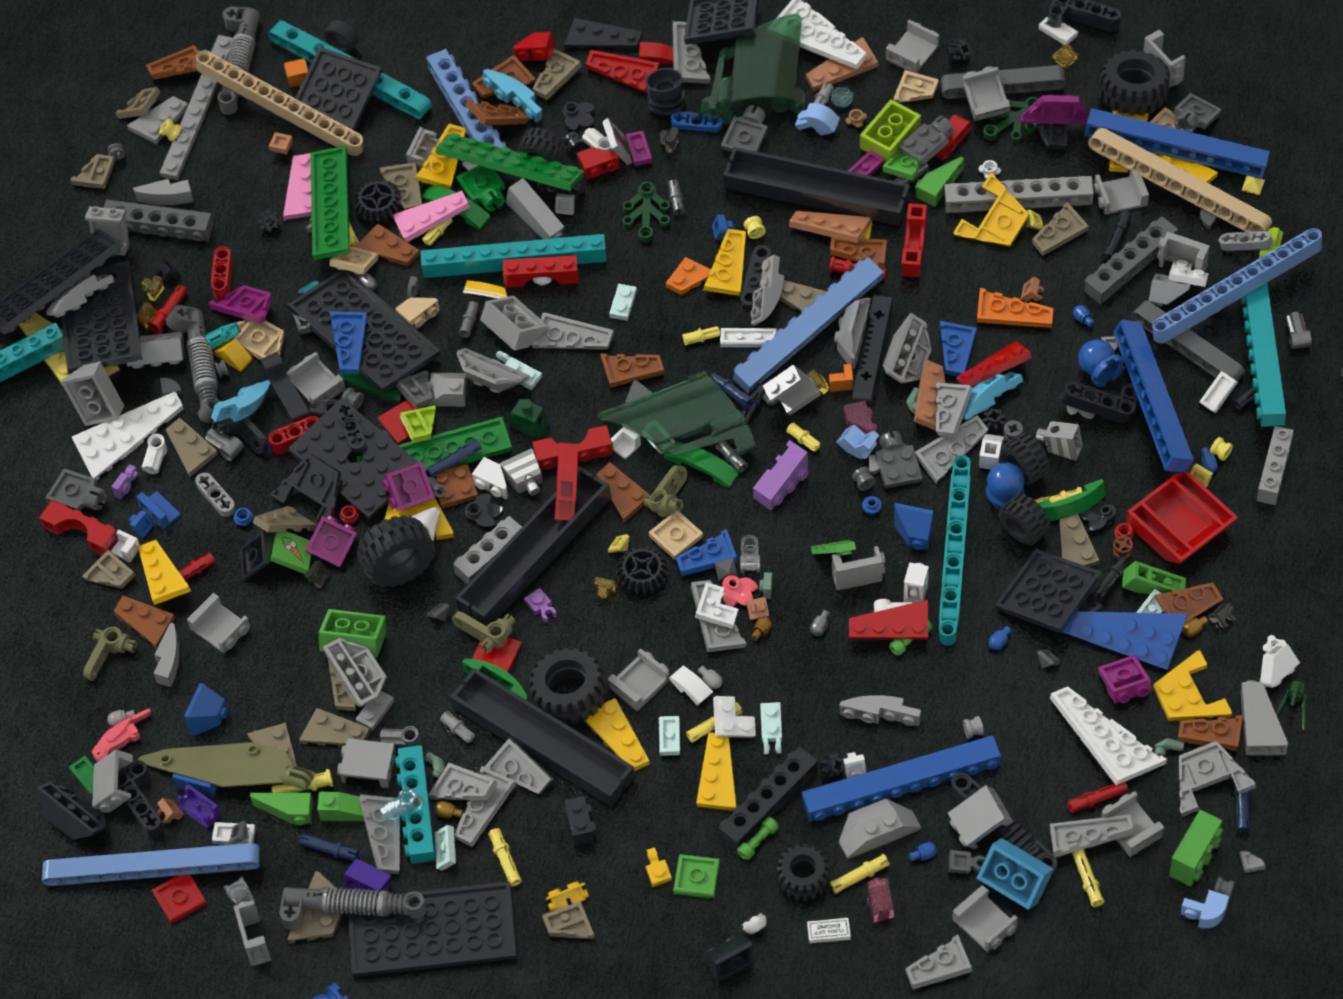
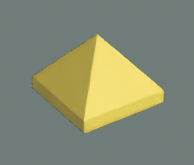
M1246 176L1242 191L1260 196L1264 180Z
M1027 210L1029 217L1026 221V227L1041 230L1044 227L1041 216L1032 210Z
M625 534L616 537L608 552L619 553L628 551L629 535Z

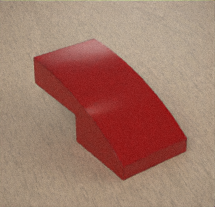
M640 42V59L658 60L659 65H672L673 47L659 43Z

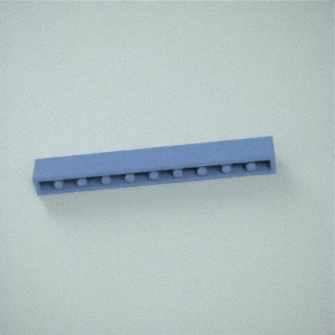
M869 257L864 261L860 260L854 266L855 269L851 272L847 271L841 277V281L837 284L833 283L828 288L827 293L824 295L820 294L815 299L813 305L806 306L801 311L799 317H793L785 329H779L772 340H766L758 352H752L744 364L740 363L735 367L733 379L748 394L755 389L757 383L761 384L844 313L847 307L856 300H859L882 280L884 272Z

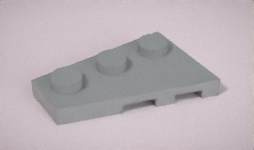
M173 96L149 111L146 115L127 125L128 130L157 144L163 138L159 134L162 124L167 119L172 120L173 124H175L187 110L188 104Z
M936 382L938 396H936V403L938 404L936 432L938 436L956 437L973 389L971 385Z
M509 738L485 766V768L508 777L537 794H541L553 780L512 738Z
M448 763L428 796L430 799L488 800L498 783L492 778Z
M958 935L953 937L952 941L945 946H939L936 952L929 956H924L906 968V974L912 989L972 972L970 962Z

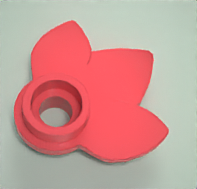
M729 575L722 582V587L725 588L722 597L723 602L730 607H734L736 602L747 607L746 601L753 599L751 592L756 591L758 585L750 578L739 579L737 576ZM729 582H734L736 586H730Z

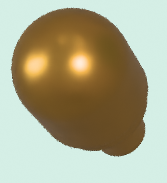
M1203 616L1200 619L1194 618L1184 624L1183 634L1187 637L1197 635L1203 630L1202 626L1208 623L1207 618Z
M761 617L757 620L753 627L754 632L751 635L753 640L757 641L760 636L763 637L769 632L772 627L770 618Z
M445 801L438 802L434 808L437 816L446 819H452L453 816L461 818L463 810L456 809L455 805Z

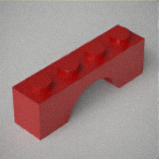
M908 203L901 276L920 278L927 205Z
M577 256L503 260L505 288L524 287L527 281L537 277L552 278L559 284L579 283Z
M607 425L588 429L585 439L578 444V462L613 454ZM552 438L533 442L534 454L540 470H549L557 467L559 444L554 442Z
M51 501L39 517L43 528L58 535L69 529H79L88 534L87 542L90 550L101 555L107 550L111 551L118 541L116 529L109 524L104 525L96 518H89L79 510H72L61 502Z

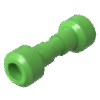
M928 620V633H929V632L932 630V624H931V622ZM895 639L890 643V650L895 655L900 656L906 651V646L914 639Z
M767 817L761 823L762 827L757 834L747 843H742L737 848L738 854L743 859L749 860L755 854L754 850L759 843L769 834H774L778 830V823L773 818Z

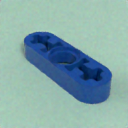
M680 111L671 116L672 126L676 129L719 132L723 128V119L719 115ZM694 120L702 121L699 125H695L692 122Z

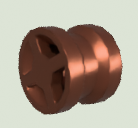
M1127 536L1117 537L1113 543L1114 557L1118 559L1120 556H1125L1129 559L1132 555V540Z

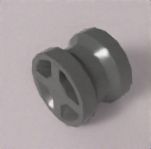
M349 387L344 391L341 398L357 410L363 403L364 395L360 392L356 393L355 389Z
M1013 420L1005 424L1003 434L1005 442L1010 441L1023 432L1021 423Z
M861 467L852 475L853 480L857 482L858 489L861 491L870 489L876 482L875 478L870 475L871 471L868 467Z
M1218 877L1214 892L1227 895L1230 900L1235 881H1225L1222 877Z

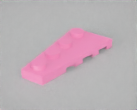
M310 153L293 156L283 214L284 220L312 216Z
M460 191L393 215L406 242H409L470 208V205L463 192Z

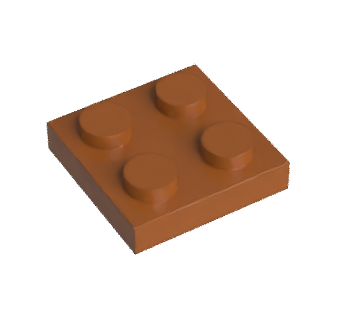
M467 464L447 469L433 477L446 489L442 490L445 494L442 497H438L441 509L474 500L478 496Z

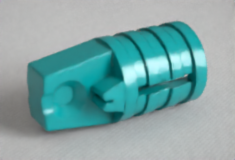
M237 322L231 323L206 334V339L210 347L216 349L241 333Z

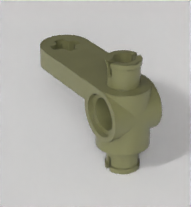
M677 465L673 466L653 494L646 496L644 505L650 508L651 511L657 512L661 517L681 511L683 509V501L675 495L687 479L686 468Z
M457 611L452 617L453 623L458 628L482 641L480 648L484 652L486 651V653H490L493 648L498 649L505 646L507 637L513 631L512 625L516 623L512 616L508 619L509 614H506L503 619L498 618L495 622L488 624V626L460 611Z
M109 627L104 631L97 628L96 632H94L93 640L98 641L84 668L83 677L93 681L109 652L125 653L127 650L134 653L137 648V641L131 640L130 635L122 633L117 627Z

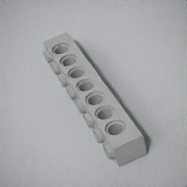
M1091 176L999 181L1023 208L1060 207L1066 202L1071 206L1093 204ZM985 182L945 184L944 187L946 213L989 211L998 197L983 189L982 186Z

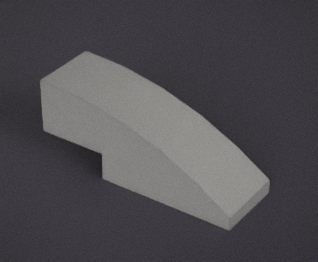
M169 179L133 188L137 202L154 205H176L194 202L188 180L170 184Z
M173 623L169 624L155 653L158 665L153 673L157 683L169 687L172 686L179 662V641Z

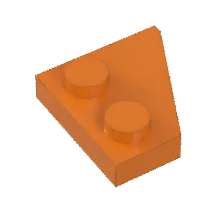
M685 257L666 282V288L682 295L691 288L700 286L702 281L708 279L711 269Z

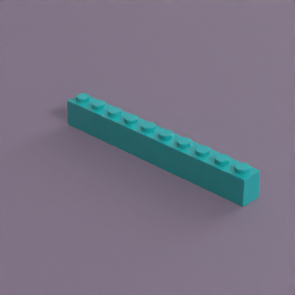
M604 234L421 250V265L424 278L503 271V260L577 256L578 264L607 262Z
M1265 283L1241 298V304L1245 305L1243 307V318L1247 319L1244 327L1245 332L1249 334L1246 337L1247 346L1251 348L1248 351L1249 361L1253 363L1250 365L1251 375L1255 377L1252 380L1253 390L1257 392L1254 394L1255 404L1259 406L1256 409L1257 419H1260L1261 427L1284 426L1286 410L1268 285Z

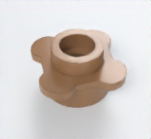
M854 109L850 111L849 118H846V123L859 128L862 127V122L867 116L861 110Z

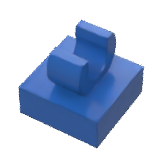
M717 214L712 225L715 240H723L727 230L734 229L733 221H726L725 215Z
M140 511L137 516L133 514L128 519L131 522L130 526L140 538H144L154 526V523L144 511Z

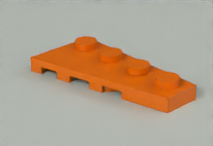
M980 288L977 322L1052 328L1053 308L1033 302L1025 303L1020 301L1019 298L1013 297L1011 299L1004 297L1001 293L995 292L994 294L986 292L984 288Z

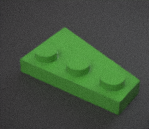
M898 150L882 167L885 173L913 181L920 163Z
M851 540L811 546L812 554L840 553V556L852 554L851 550L856 549L855 542Z

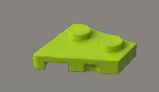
M435 405L400 413V419L413 443L431 439Z

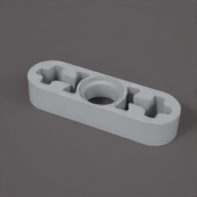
M1267 231L1226 233L1219 238L1221 249L1224 251L1266 249L1273 243L1271 234Z
M209 473L199 474L195 480L198 490L220 515L224 517L233 515L236 508L231 497ZM202 481L208 482L209 488H207L206 484L202 483ZM215 491L221 493L217 498L210 496ZM221 502H224V504H225L227 507L229 506L230 508H228V509H227V508H223V505H222Z

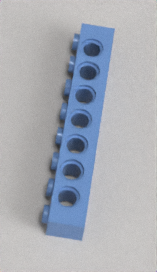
M444 49L427 56L430 72L463 128H466L468 137L477 139L479 142L492 143L497 147H506L505 143L499 140V133L496 129L492 128L493 125H483L465 105L467 99H472L477 104L478 99L475 92L470 91L468 80L463 79L460 67H456L453 55H449L447 50Z

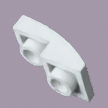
M682 666L669 677L681 693L685 691L696 705L700 704L713 692L696 674L685 666Z

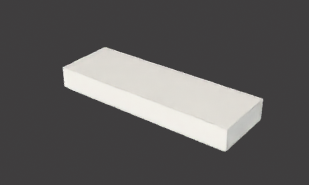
M721 328L720 347H761L766 340H772L775 337L777 328Z

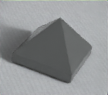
M734 558L714 562L718 581L724 580L729 575L737 576Z
M440 603L426 615L445 621L449 605Z
M1039 650L1037 652L1042 668L1061 663V660L1048 650Z
M242 821L232 827L229 840L230 845L249 838L246 821Z

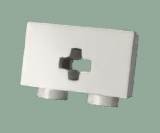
M909 563L904 580V602L915 603L925 600L928 589L929 566L921 563Z

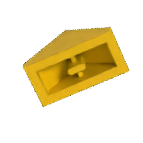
M236 338L222 344L213 351V355L240 372L253 360L252 356Z

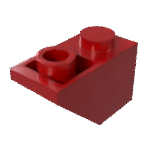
M551 32L533 33L514 45L513 51L519 61L551 60L555 42Z
M595 147L577 153L578 165L584 171L586 180L619 168V158L615 153Z

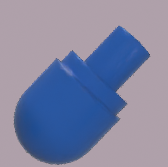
M1078 305L1074 308L1073 315L1080 323L1087 324L1089 327L1095 324L1091 312L1085 306Z
M1207 447L1202 448L1201 465L1214 473L1218 468L1216 458L1209 452Z
M1005 626L1002 631H995L988 641L990 648L993 650L1001 649L1007 643L1008 635L1012 630Z
M926 842L918 845L916 851L909 853L911 861L916 859L925 861L936 855L937 848L934 843Z

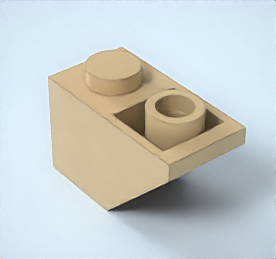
M408 298L395 308L396 312L415 329L420 328L424 322L436 316L440 311L436 298Z

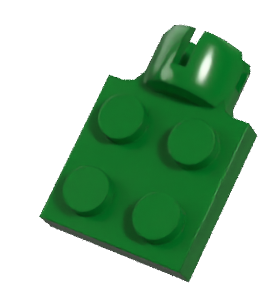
M478 165L456 176L458 183L474 203H482L489 211H496L493 204L498 209L503 206L505 200L501 191L506 188L495 170Z

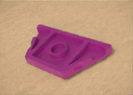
M1042 95L1021 115L1020 119L1021 123L1087 124L1089 115L1079 96Z
M244 285L233 292L223 295L225 299L217 303L212 300L208 304L212 310L263 324L273 297L269 292Z

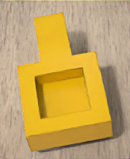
M655 847L648 849L647 856L650 865L646 866V870L652 887L672 881L666 861H659Z

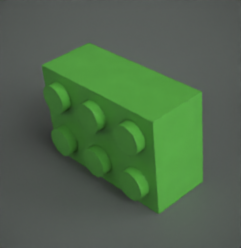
M328 609L319 630V650L324 652L323 646L338 638H342L346 641L368 647L373 657L377 658L386 636V618L383 615Z
M1199 810L1172 857L1170 877L1191 887L1195 881L1198 882L1200 880L1204 864H1209L1212 858V850L1217 849L1221 843L1222 838L1220 837L1223 832L1221 828L1222 820Z

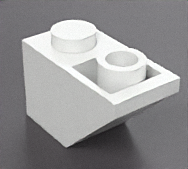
M985 434L980 451L979 468L991 469L1000 463L1004 442L1003 436Z
M484 457L472 473L475 486L491 492L496 497L507 499V487L501 465Z
M1277 643L1263 655L1260 682L1263 683L1264 687L1274 688L1278 686L1281 680L1286 675L1294 672L1295 667L1300 663L1288 644Z

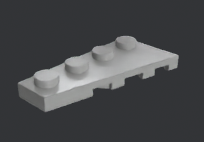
M673 21L674 69L682 74L683 82L709 84L710 77L706 72V65L702 60L700 48H698L697 44L685 45L684 35L687 22Z
M543 312L541 320L548 325V328L531 345L532 348L608 350L614 331Z
M976 415L960 425L956 437H939L915 452L916 458L937 484L953 468L954 458L958 455H966L988 433V428Z
M711 580L691 582L696 610L706 582L712 584ZM699 619L707 652L746 647V642L744 638H741L736 624L731 629Z
M483 766L480 769V774L494 779L498 784L488 800H468V807L466 812L463 813L454 835L456 840L471 847L474 846L516 786L514 780Z
M360 795L359 801L377 869L389 874H398L400 871V799Z
M1131 814L1050 824L1055 857L1134 834Z

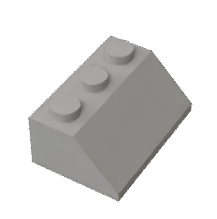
M515 296L486 301L480 319L513 350L528 348L548 328V325Z
M175 332L140 336L143 360L128 362L127 366L141 368L144 367V364L160 366L162 362H169V364L181 363L180 361L185 357L184 333Z
M101 362L83 365L61 381L85 426L119 418L124 404Z

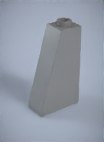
M524 178L509 187L505 203L543 239L561 238L563 236L564 226Z
M1252 680L1242 682L1241 705L1245 755H1286L1288 742L1263 683Z

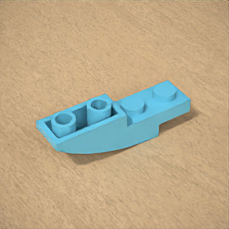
M488 69L483 71V83L486 87L491 88L500 100L503 99L506 103L512 100L517 107H521L529 119H533L536 123L542 119V109L535 103V93L521 82L503 73Z
M1008 372L1005 375L997 374L975 385L972 388L973 391L962 419L970 420L974 415L989 410V407L995 405V397L1001 396L1006 390L1016 388L1018 384L1023 382L1022 375Z
M267 380L240 389L237 397L216 403L211 418L215 422L227 418L237 422L249 416L264 401L270 381Z

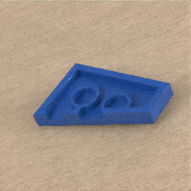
M940 321L945 374L960 376L966 371L977 328Z
M725 529L721 531V535L707 539L706 543L700 547L695 546L677 556L676 562L681 576L715 568L714 562L734 558V562H737V555L728 531Z

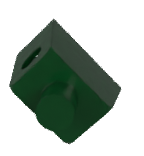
M519 399L511 412L509 427L541 440L550 424L542 407L533 404L529 399Z

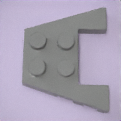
M1217 741L1179 755L1180 812L1182 817L1199 811L1193 795L1194 791L1227 778L1233 777L1239 794L1257 788L1254 781L1248 777L1245 771L1236 764L1233 758Z

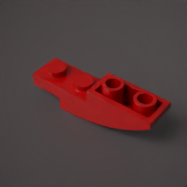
M559 443L554 520L570 521L575 514L578 444Z

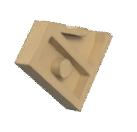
M905 70L893 101L902 103L931 99L935 95L939 80Z

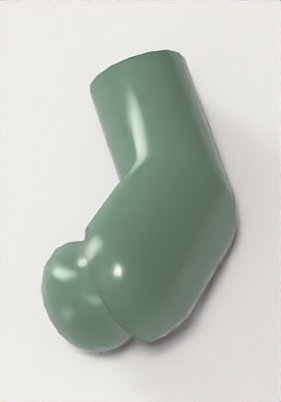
M913 388L906 402L910 411L914 414L919 392L918 388Z
M1166 738L1155 745L1154 753L1160 757L1161 755L1164 756L1166 754L1165 751L1169 749L1182 752L1184 742Z
M428 752L424 760L433 765L432 775L439 778L445 769V763L441 758Z

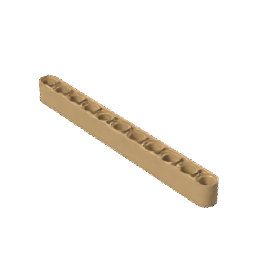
M202 50L197 53L196 66L200 73L337 148L346 146L347 153L352 156H358L362 153L363 138L359 133L209 51Z
M1099 128L1088 141L1092 150L1245 232L1267 231L1272 225V220L1267 214L1105 128Z

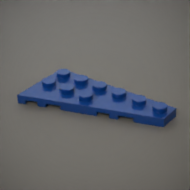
M1078 611L1063 632L1127 656L1135 655L1138 660L1168 670L1188 614Z

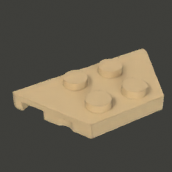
M250 320L237 322L241 333L234 338L239 341L249 354L258 359H262L275 352H278L279 355L281 354L285 336L282 329L267 321H264L263 324Z

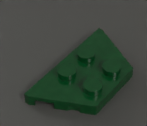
M360 373L337 374L343 379L344 384L393 403L401 404V392L396 388V385L382 393Z

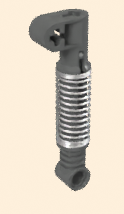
M228 7L223 12L225 27L227 30L237 33L233 37L227 62L248 73L256 40L254 37L260 13L253 8ZM224 85L222 91L218 94V101L222 113L229 115L235 113L238 109L237 101L239 94Z
M177 305L166 318V324L172 330L188 333V355L194 389L199 396L200 402L198 416L203 422L212 423L214 420L211 416L214 406L220 401L217 397L218 382L213 353L206 339L203 313L197 308Z
M285 887L282 895L280 917L285 928L296 930L303 923L305 909L319 910L321 913H330V911L334 913L336 911L337 914L340 911L343 914L345 911L346 914L350 912L351 915L353 912L355 915L358 912L361 915L363 912L364 915L368 913L369 916L371 913L375 916L377 910L378 916H388L392 913L402 915L404 913V915H408L413 919L423 917L427 909L424 897L416 891L410 892L405 896L404 894H400V896L395 894L394 896L389 891L377 890L375 892L374 889L366 891L365 889L357 890L355 888L352 890L350 888L348 890L347 888L339 889L338 887L335 889L333 887L331 889L329 887H322L321 889ZM415 903L419 904L416 907H411ZM289 908L293 909L294 914H291Z

